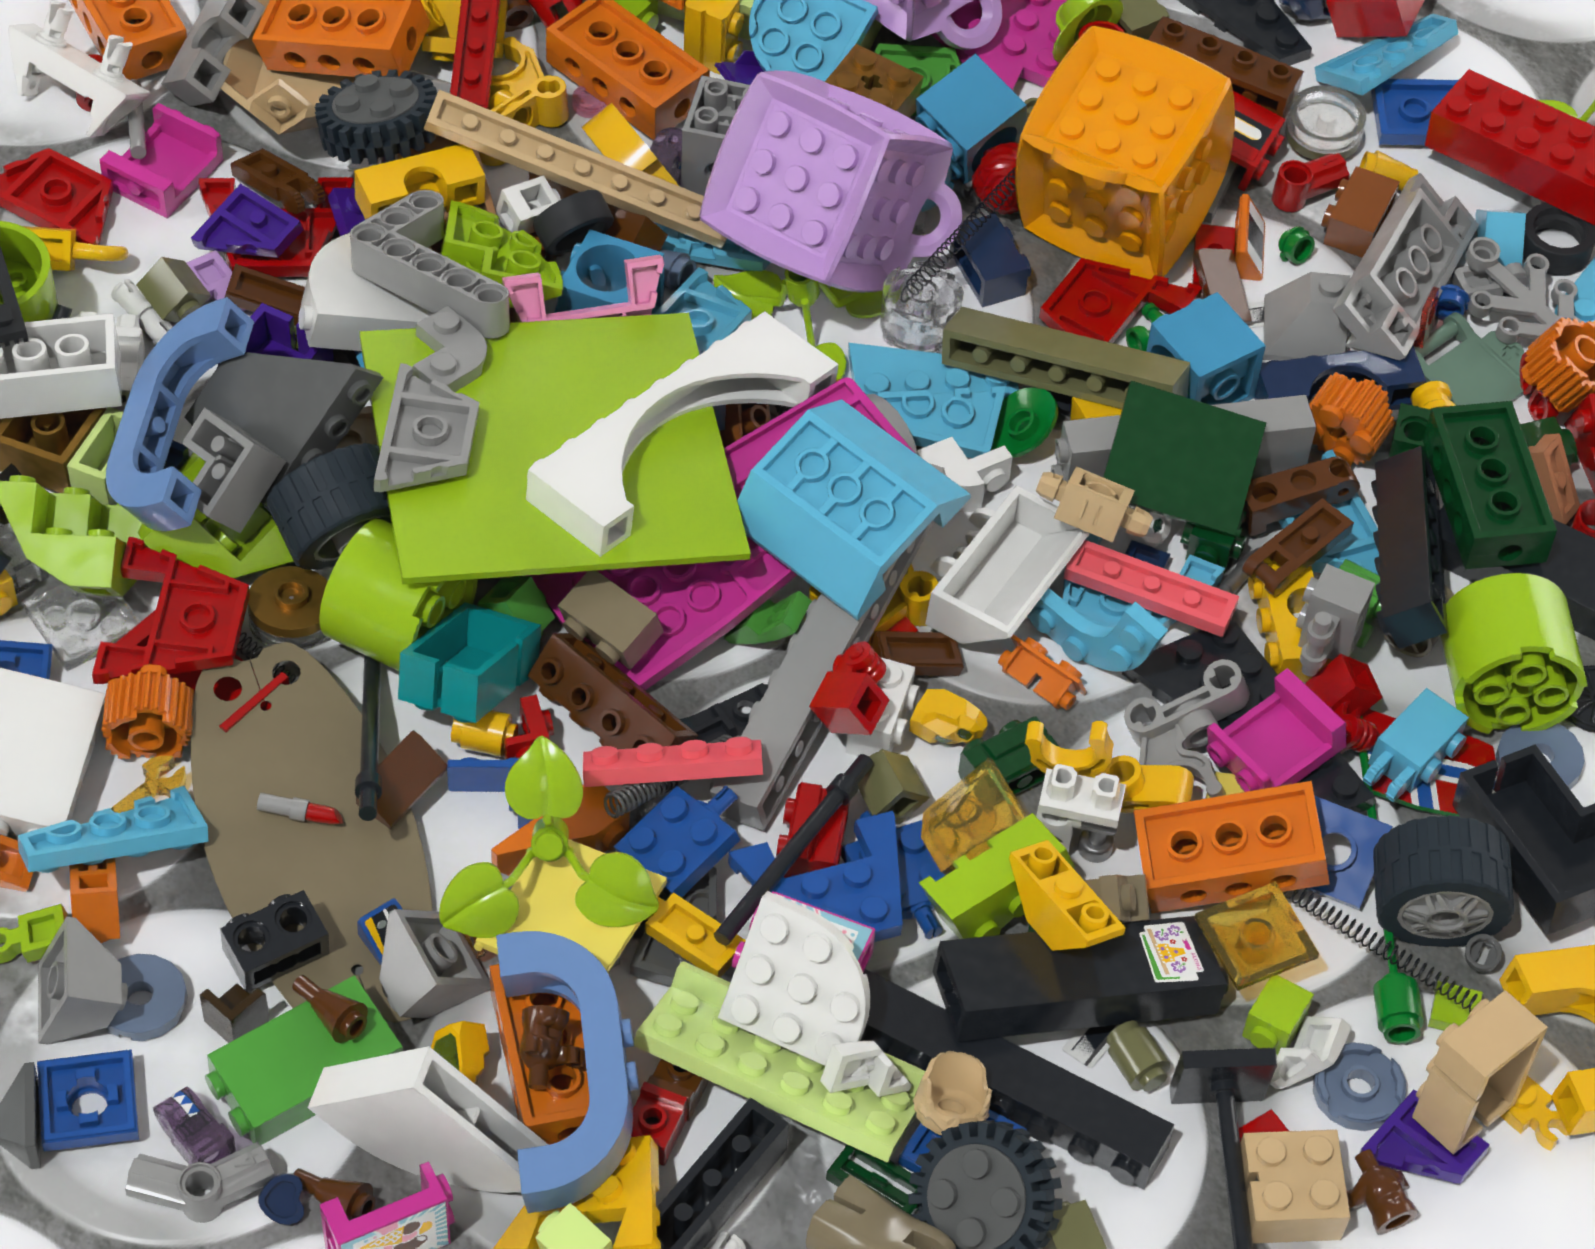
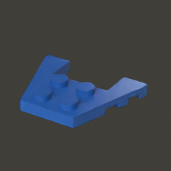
M893 811L855 820L854 833L866 858L787 878L783 877L772 890L875 928L874 942L901 936L903 920L896 823ZM768 842L729 851L728 864L736 874L741 872L753 886L775 858Z

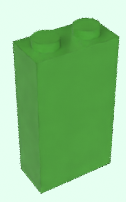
M355 975L328 990L364 1003L367 1006V1025L357 1038L344 1043L335 1042L312 1009L311 1004L306 1001L207 1054L209 1073L205 1075L206 1083L217 1100L224 1097L230 1106L231 1111L228 1112L230 1121L241 1137L247 1134L253 1144L258 1142L261 1146L315 1116L316 1114L309 1110L308 1106L324 1067L403 1051V1046Z

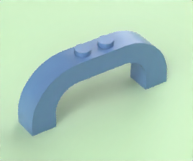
M228 297L196 309L174 325L155 345L135 377L115 436L106 468L108 492L119 505L152 530L172 531L191 526L202 490L174 466L166 469L163 468L184 402L191 388L213 366L245 354L254 321Z
M522 931L499 934L496 937L500 977L507 997L533 993H551L570 1001L581 1014L589 1087L587 1114L578 1129L564 1140L550 1145L517 1150L521 1194L527 1212L534 1213L561 1208L569 1203L572 1204L583 1199L599 1188L613 1174L623 1159L630 1142L633 1127L631 1091L639 1090L636 1062H627L626 1048L634 1047L631 1019H622L616 991L608 972L601 962L586 948L568 938L547 932Z

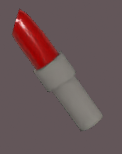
M260 793L258 798L257 810L289 816V819L302 822L308 820L325 824H343V819L336 808L310 803V800L297 797L291 799L266 793Z

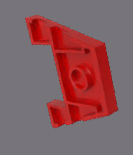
M318 177V183L325 190V202L318 204L316 208H305V211L297 215L288 212L285 208H280L298 219L304 230L279 258L223 252L229 268L233 271L235 264L273 277H308L314 257L331 241L337 229L328 195L333 188H354V177ZM199 178L200 195L209 217L236 189L235 178Z
M1080 258L1041 306L1039 318L1049 328L1114 343L1146 302L1154 303L1158 308L1172 314L1187 307L1192 301L1200 299L1203 287L1188 283L1187 288L1169 284V278L1154 275L1152 279L1130 275L1131 269Z
M129 537L120 567L122 578L161 582L163 584L147 645L144 647L100 641L92 671L93 683L107 684L111 679L120 678L121 675L128 676L130 672L137 674L144 665L148 664L163 666L167 670V674L233 665L250 597L249 585L203 565H199L198 568L179 561L174 553L164 549L161 552H157L145 547L143 540Z

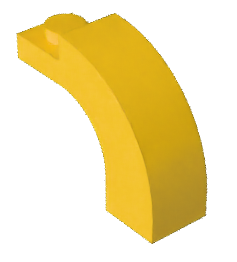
M612 103L581 127L605 157L679 186Z

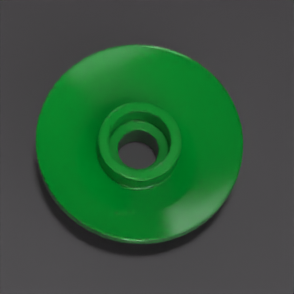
M1027 387L1017 390L1004 398L991 451L1005 445L1012 457L1015 458L1031 452L1042 444L1053 430L1058 417V405L1051 393L1043 388Z

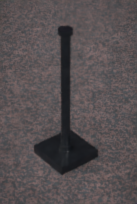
M1275 1048L1182 1051L1169 1086L1171 1104H1217L1234 1249H1253L1235 1102L1263 1101L1277 1067Z

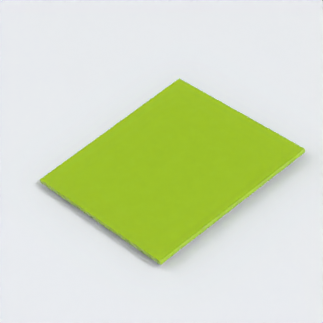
M689 313L510 323L509 331L505 335L498 338H485L487 355L481 375L473 382L456 391V393H463L479 402V415L467 474L386 491L402 584L750 560L751 556L713 406L691 411L668 421L644 438L633 451L622 474L626 500L634 505L631 536L601 557L526 500L527 473L534 462L539 459H545L560 449L568 439L576 438L591 428L598 419L606 418L621 408L628 399L636 398L648 390L655 381L666 378L678 370L685 361L700 355ZM416 328L359 331L364 367L379 372L384 377L370 399L379 453L400 363L413 367L414 364L435 352L416 337Z

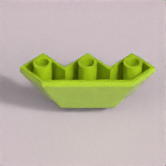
M193 452L179 471L193 482L206 461ZM261 502L241 533L207 517L197 508L191 526L172 531H156L142 524L138 531L141 540L150 549L161 552L163 549L176 554L177 559L196 568L199 565H203L232 578L294 561L271 513Z
M12 475L9 481H0V504L26 558L37 567L66 584L74 591L97 596L123 597L137 582L136 579L122 578L120 567L128 538L135 537L141 540L138 531L142 523L118 503L116 505L101 504L95 497L89 494V490L83 488L66 487L63 493H49L36 482L35 478L29 476Z

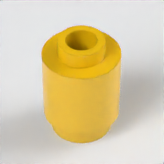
M494 710L488 712L477 723L460 722L454 719L451 729V742L460 744L461 749L503 757L505 754V739L518 735V724L512 723L511 714Z

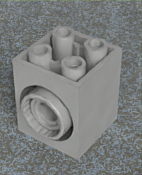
M701 75L682 130V188L704 196L722 141L750 85Z

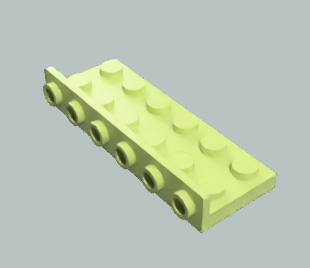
M683 961L679 964L671 987L636 1031L634 1038L635 1047L748 1099L751 1097L767 1108L880 1160L889 1162L916 1118L913 1099L925 1073L924 1070L885 1053L911 1083L912 1086L909 1091L878 1097L866 1085L830 1093L820 1081L825 1069L824 1065L718 1018L731 982Z

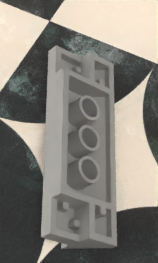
M1421 173L1408 179L1332 309L1340 322L1352 333L1345 346L1396 360L1405 358L1443 291L1440 289L1441 286L1447 284L1479 226L1456 196L1444 202Z

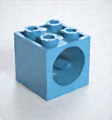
M976 53L916 98V122L952 144L951 178L955 181L959 179L963 184L972 180V176L981 163L985 150L1002 143H1019L1020 135L1027 121V105Z
M590 229L583 242L575 244L571 252L570 264L566 271H560L563 280V290L561 296L558 297L554 313L628 302L624 260L661 255L664 259L665 253ZM664 267L662 274L660 273L656 304L655 308L652 309L651 315L664 304Z
M1216 292L1204 299H1196L1187 307L1170 315L1164 314L1151 323L1146 352L1190 362L1187 398L1214 405L1249 401L1255 397L1266 345L1222 296Z

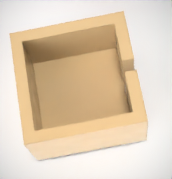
M1337 1129L1244 1133L1240 1145L1252 1243L1341 1240L1351 1217Z

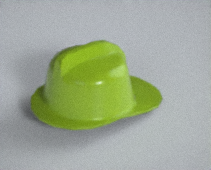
M1067 0L1063 3L1056 13V25L1060 33L1054 43L1052 52L1054 60L1057 62L1062 61L1078 40V33L1081 28L1086 24L1094 21H1108L1117 24L1121 19L1124 9L1122 1Z

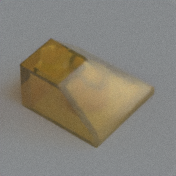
M987 758L923 812L921 839L940 871L944 874H949L956 869L953 866L954 860L964 854L969 860H972L990 849L987 845V840L1022 820L1027 815L993 759Z
M1276 881L1195 913V920L1237 991L1319 957V952Z

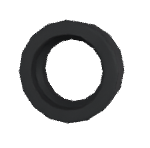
M586 190L563 198L549 206L534 220L533 228L545 252L549 255H560L571 252L576 243H582L590 229L604 234L613 225L614 217L602 193L598 190Z
M1546 202L1534 206L1526 214L1523 258L1525 260L1530 254L1538 253L1544 255L1549 261L1547 273L1551 275H1570L1582 270L1587 265L1595 245V225ZM1542 229L1562 230L1572 235L1579 245L1570 248L1552 246L1541 240L1535 232ZM1532 265V267H1534V268H1536V269H1541L1540 267H1538V266H1536V265Z

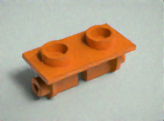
M1012 635L1011 640L1016 648L1013 652L1005 650L998 660V664L1002 666L1003 673L1009 675L1026 688L1029 687L1036 676L1040 677L1041 680L1033 689V692L1057 710L1062 707L1067 711L1073 706L1076 701V696L1073 695L1075 690L1084 696L1086 695L1087 691L1080 680L1082 674L1074 666L1064 660L1057 664L1046 657L1048 654L1047 649L1031 637H1027L1023 641L1016 635Z

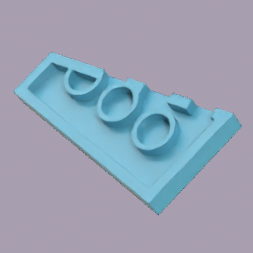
M1430 14L1415 21L1407 36L1396 38L1380 37L1314 67L1316 80L1331 85L1334 89H1344L1364 95L1458 34L1457 22L1455 19Z
M848 342L851 376L865 394L877 395L878 392L928 390L931 394L954 393V388H970V392L991 391V388L995 386H1006L1004 398H1006L1008 395L1019 390V385L1016 382L942 364V354Z
M181 786L170 790L171 798L155 802L152 796L134 800V809L117 813L108 808L94 812L88 823L80 825L77 821L67 820L17 835L18 851L28 872L49 873L69 865L81 863L96 865L110 858L122 856L142 857L151 851L169 848L177 850L188 849L194 844L209 842L208 825L186 787Z

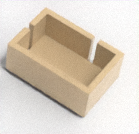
M1506 990L1492 1001L1486 998L1481 1000L1468 1015V1020L1460 1026L1453 1023L1442 1032L1436 1041V1045L1439 1046L1438 1052L1426 1067V1071L1429 1073L1427 1080L1416 1093V1097L1419 1100L1412 1118L1453 1155L1481 1133L1483 1127L1473 1116L1488 1127L1515 1105L1548 1028Z

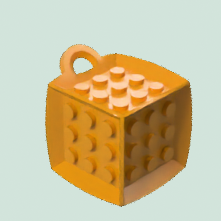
M1099 26L1089 27L1071 47L1049 78L1020 135L1016 158L1015 187L1018 210L1023 227L1045 241L1080 258L1131 269L1130 275L1152 279L1154 275L1164 277L1177 262L1201 226L1227 171L1235 130V103L1230 78L1202 62L1156 42Z

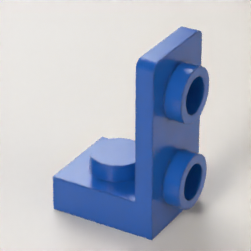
M467 757L461 760H448V790L452 792H505L507 775L519 758L480 760ZM509 805V811L515 812ZM518 815V829L533 819H526Z

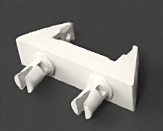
M50 1L43 28L34 23L9 25V43L18 94L20 96L37 95L41 78L47 74L85 98L89 97L93 100L90 116L93 118L89 131H86L88 137L104 136L150 95L149 91L125 78L124 74H122L130 49L133 46L132 42L123 43L124 37L109 35L102 63L66 42L64 34L67 31L74 8H65L66 3Z

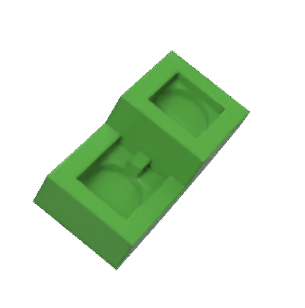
M801 591L793 593L776 604L768 599L726 633L724 639L730 644H759L788 637L796 633L812 600Z

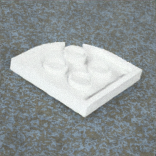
M767 891L759 903L718 1018L826 1066L833 1044L861 1041L870 1010L867 974H863L860 964L852 951L854 946L833 923L810 909Z

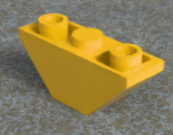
M1049 840L1010 852L1009 861L1026 920L1052 951L1087 948L1124 935L1126 927Z

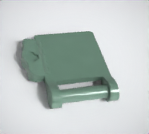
M1453 312L1443 320L1442 326L1413 345L1426 378V383L1442 381L1448 384L1452 394L1451 401L1456 406L1502 401L1514 402L1524 395L1520 384V360L1524 354L1521 344L1517 342L1512 344L1503 343L1496 337L1495 331L1489 332L1481 339L1460 313ZM1451 338L1462 342L1429 366L1424 360L1425 356Z

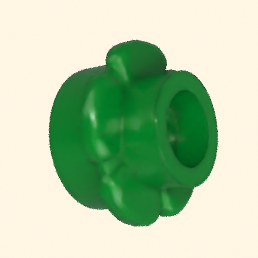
M1296 226L1281 235L1278 242L1281 260L1284 262L1290 260L1294 264H1301L1311 256L1315 247V241L1307 230H1304L1301 226Z

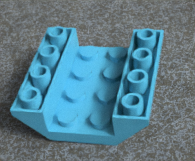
M841 399L808 409L750 471L737 502L748 538L858 621L886 590L883 574L932 521L943 528L971 498V494Z

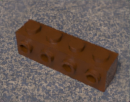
M1165 16L1161 18L1148 39L1185 54L1230 78L1233 91L1283 118L1287 116L1297 99L1304 71L1289 66L1286 63L1279 62Z
M553 633L528 674V677L540 686L539 692L544 697L553 702L560 703L570 711L569 717L571 720L584 728H590L600 737L599 742L602 746H612L617 749L637 748L645 743L675 746L681 745L686 741L696 740L698 734L619 668L603 659L584 639L579 641L570 633Z

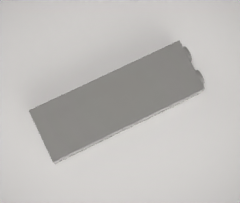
M1306 394L1212 405L1267 423L1251 479L1307 464L1316 424ZM1120 415L1063 421L1061 438L1055 439L1057 464L1051 465V472L1062 475L1063 480L1068 482L1077 466L1103 477Z

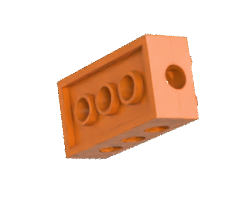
M69 0L102 57L109 35L124 37L123 43H133L122 71L125 78L129 80H137L169 69L187 38L186 28L169 0ZM130 20H136L134 24L128 23Z
M270 0L252 37V41L267 70L355 77L359 74H372V71L379 70L382 76H386L389 70H397L398 76H400L405 70H410L431 22L421 0Z
M587 0L546 28V62L606 106L612 103L629 123L654 141L687 118L701 75L710 77V69L614 0Z
M1312 781L1134 810L1143 874H1146L1151 913L1330 884Z
M499 964L489 966L491 997L517 1118L547 1144L557 1143L574 1133L587 1114L589 1087L586 1060L583 1067L575 1068L564 1064L548 1070L547 1089L535 1090L529 1088V1068L523 1062L519 1051L523 1034L522 1010L534 1005H548L568 1011L570 1016L568 1024L563 1030L561 1046L572 1045L584 1049L581 1014L570 1001L551 993H533L507 997L500 977Z

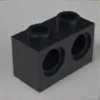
M304 890L293 895L284 894L278 896L267 907L252 914L243 913L237 915L226 926L220 928L222 949L246 992L254 990L329 954V933ZM289 924L304 926L302 930L297 932H289L284 929ZM249 943H258L263 946L261 949L253 952L242 949L243 946Z

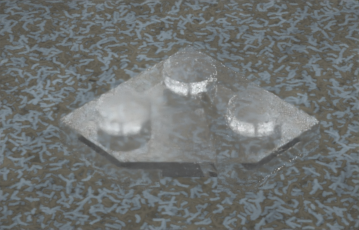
M61 584L24 602L26 614L47 644H53L52 651L66 671L95 658L100 641L116 643L141 622L124 597L97 596L77 592L65 584Z

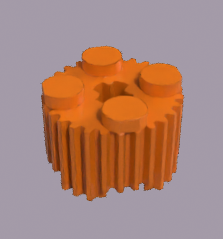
M1561 317L1528 346L1526 351L1527 357H1525V361L1528 363L1522 367L1521 372L1524 380L1531 386H1537V390L1542 391L1544 397L1548 396L1550 402L1558 411L1568 413L1578 407L1588 394L1595 393V320L1593 322L1587 321L1585 323L1581 321L1579 323L1576 318L1571 320L1570 318L1565 319Z
M1337 372L1330 375L1309 403L1316 424L1312 444L1317 445L1319 451L1323 450L1326 452L1333 449L1335 455L1347 459L1350 466L1353 463L1359 465L1360 462L1364 464L1366 461H1370L1396 424L1393 421L1394 417L1391 416L1393 411L1388 409L1390 406L1387 403L1389 400L1388 392L1383 391L1381 385H1376L1373 379L1371 381L1364 379V381L1356 382L1355 378L1349 380L1347 376Z
M144 665L137 674L130 672L128 676L121 675L120 678L111 679L108 681L102 721L103 737L106 738L105 749L111 750L112 755L117 754L118 759H130L131 754H136V757L144 755L146 758H150V756H154L155 762L167 764L168 760L174 762L176 757L182 758L183 746L187 747L188 741H191L192 709L195 691L185 686V682H178V678H170L167 670L161 665Z

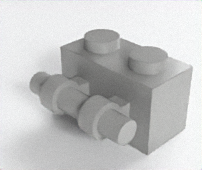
M1326 564L1319 579L1311 577L1302 601L1306 603L1296 623V627L1302 629L1298 646L1302 647L1300 662L1302 664V672L1306 676L1317 675L1319 669L1325 665L1328 658L1333 660L1340 653L1348 657L1351 656L1362 634L1375 586L1374 582Z

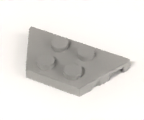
M400 363L374 477V492H384L466 475L479 415V402L463 393L453 392L449 386L436 379L429 384L413 376V367Z

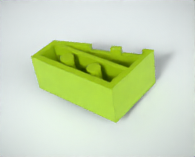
M1031 813L987 840V845L990 849L972 860H969L965 854L954 860L953 866L956 869L936 882L931 876H928L918 883L939 917L959 939L996 936L1000 934L1001 928L1014 917L1025 915L1009 861L1010 852L1049 840L1073 868L1075 865L1067 849Z

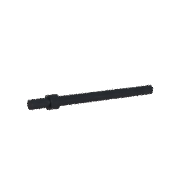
M366 655L364 656L360 773L355 779V795L359 799V817L362 820L371 821L377 816V800L382 795V777L378 773L381 662Z
M860 754L844 774H838L826 789L827 795L715 931L714 938L718 943L724 946L729 945L754 914L762 896L767 891L771 892L839 807L847 805L859 790L858 784L873 767V761L869 756Z

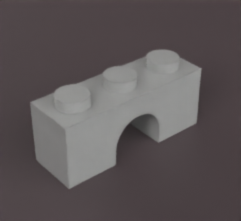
M207 0L161 84L189 106L214 102L231 71L222 64L223 58L234 44L249 38L265 6L257 0Z

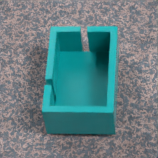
M464 602L400 652L398 699L415 704L421 710H436L440 707L441 713L453 716L457 721L477 723L514 692L516 686H521L529 679L528 674L539 657L541 625Z

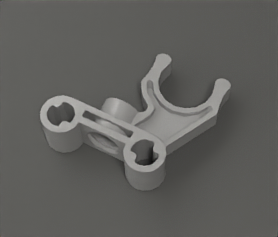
M1225 659L1214 661L1207 667L1203 676L1204 686L1162 706L1156 700L1149 697L1137 698L1129 703L1124 713L1125 724L1134 742L1140 747V765H1176L1184 767L1205 782L1209 798L1224 796L1226 793L1222 784L1216 778L1210 759L1197 751L1188 749L1208 744L1207 727L1212 723L1218 725L1217 721L1241 710L1249 701L1250 695L1240 667L1235 662ZM1231 684L1229 687L1222 689L1225 685ZM1147 722H1152L1147 726H1143Z

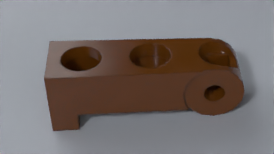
M1340 456L1251 479L1243 511L1247 512L1244 525L1250 537L1266 532L1267 524L1304 513L1321 498L1331 504L1348 501L1357 494L1360 489V483L1347 459Z

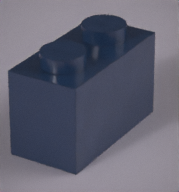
M996 213L991 214V218L987 219L986 223H983V227H978V232H974V236H970V240L966 241V245H961L962 249L957 250V254H953L954 261L982 308L1025 295L1027 279L1031 276L1028 258L1024 254L1019 253L1014 244L1011 230L1007 226L1004 227ZM984 217L979 218L981 221H985ZM977 218L973 219L978 226H981V222ZM968 221V225L973 230H977V227ZM963 226L968 234H973L967 226ZM959 230L961 236L965 239L969 238L965 232ZM957 235L956 239L961 244H964V240ZM954 240L952 244L956 248H960V245ZM950 245V251L955 253V248Z

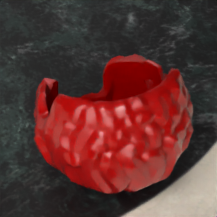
M1002 143L983 152L984 156L981 158V163L972 176V188L975 190L977 197L981 199V202L1016 167L1019 143ZM1009 177L1010 181L1015 185V179ZM1005 181L1006 186L1013 191L1015 188ZM1001 186L1002 190L1007 195H1010V191L1006 187ZM997 190L998 195L1002 197V199H1006V196L1001 191ZM1016 191L1012 192V196H1008V200L1004 201L1003 205H999L1000 208L995 211L1004 215L1018 212ZM993 195V198L1001 204L1002 200L998 196ZM989 199V203L994 208H998V205L993 200ZM985 204L986 207H988V208H990L992 211H994L993 208L990 207V205Z

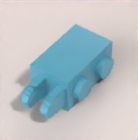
M1426 688L1378 737L1368 762L1371 766L1365 773L1363 781L1369 786H1373L1383 775L1387 776L1392 782L1387 788L1385 797L1392 802L1396 801L1405 791L1411 793L1422 781L1427 784L1430 783L1441 769L1444 757L1447 755L1453 758L1463 747L1467 737L1462 733L1469 717Z

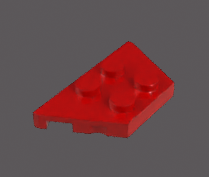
M50 148L34 153L28 159L17 160L3 166L4 173L0 174V207L39 227L76 229V242L93 245L100 244L114 191L111 179Z

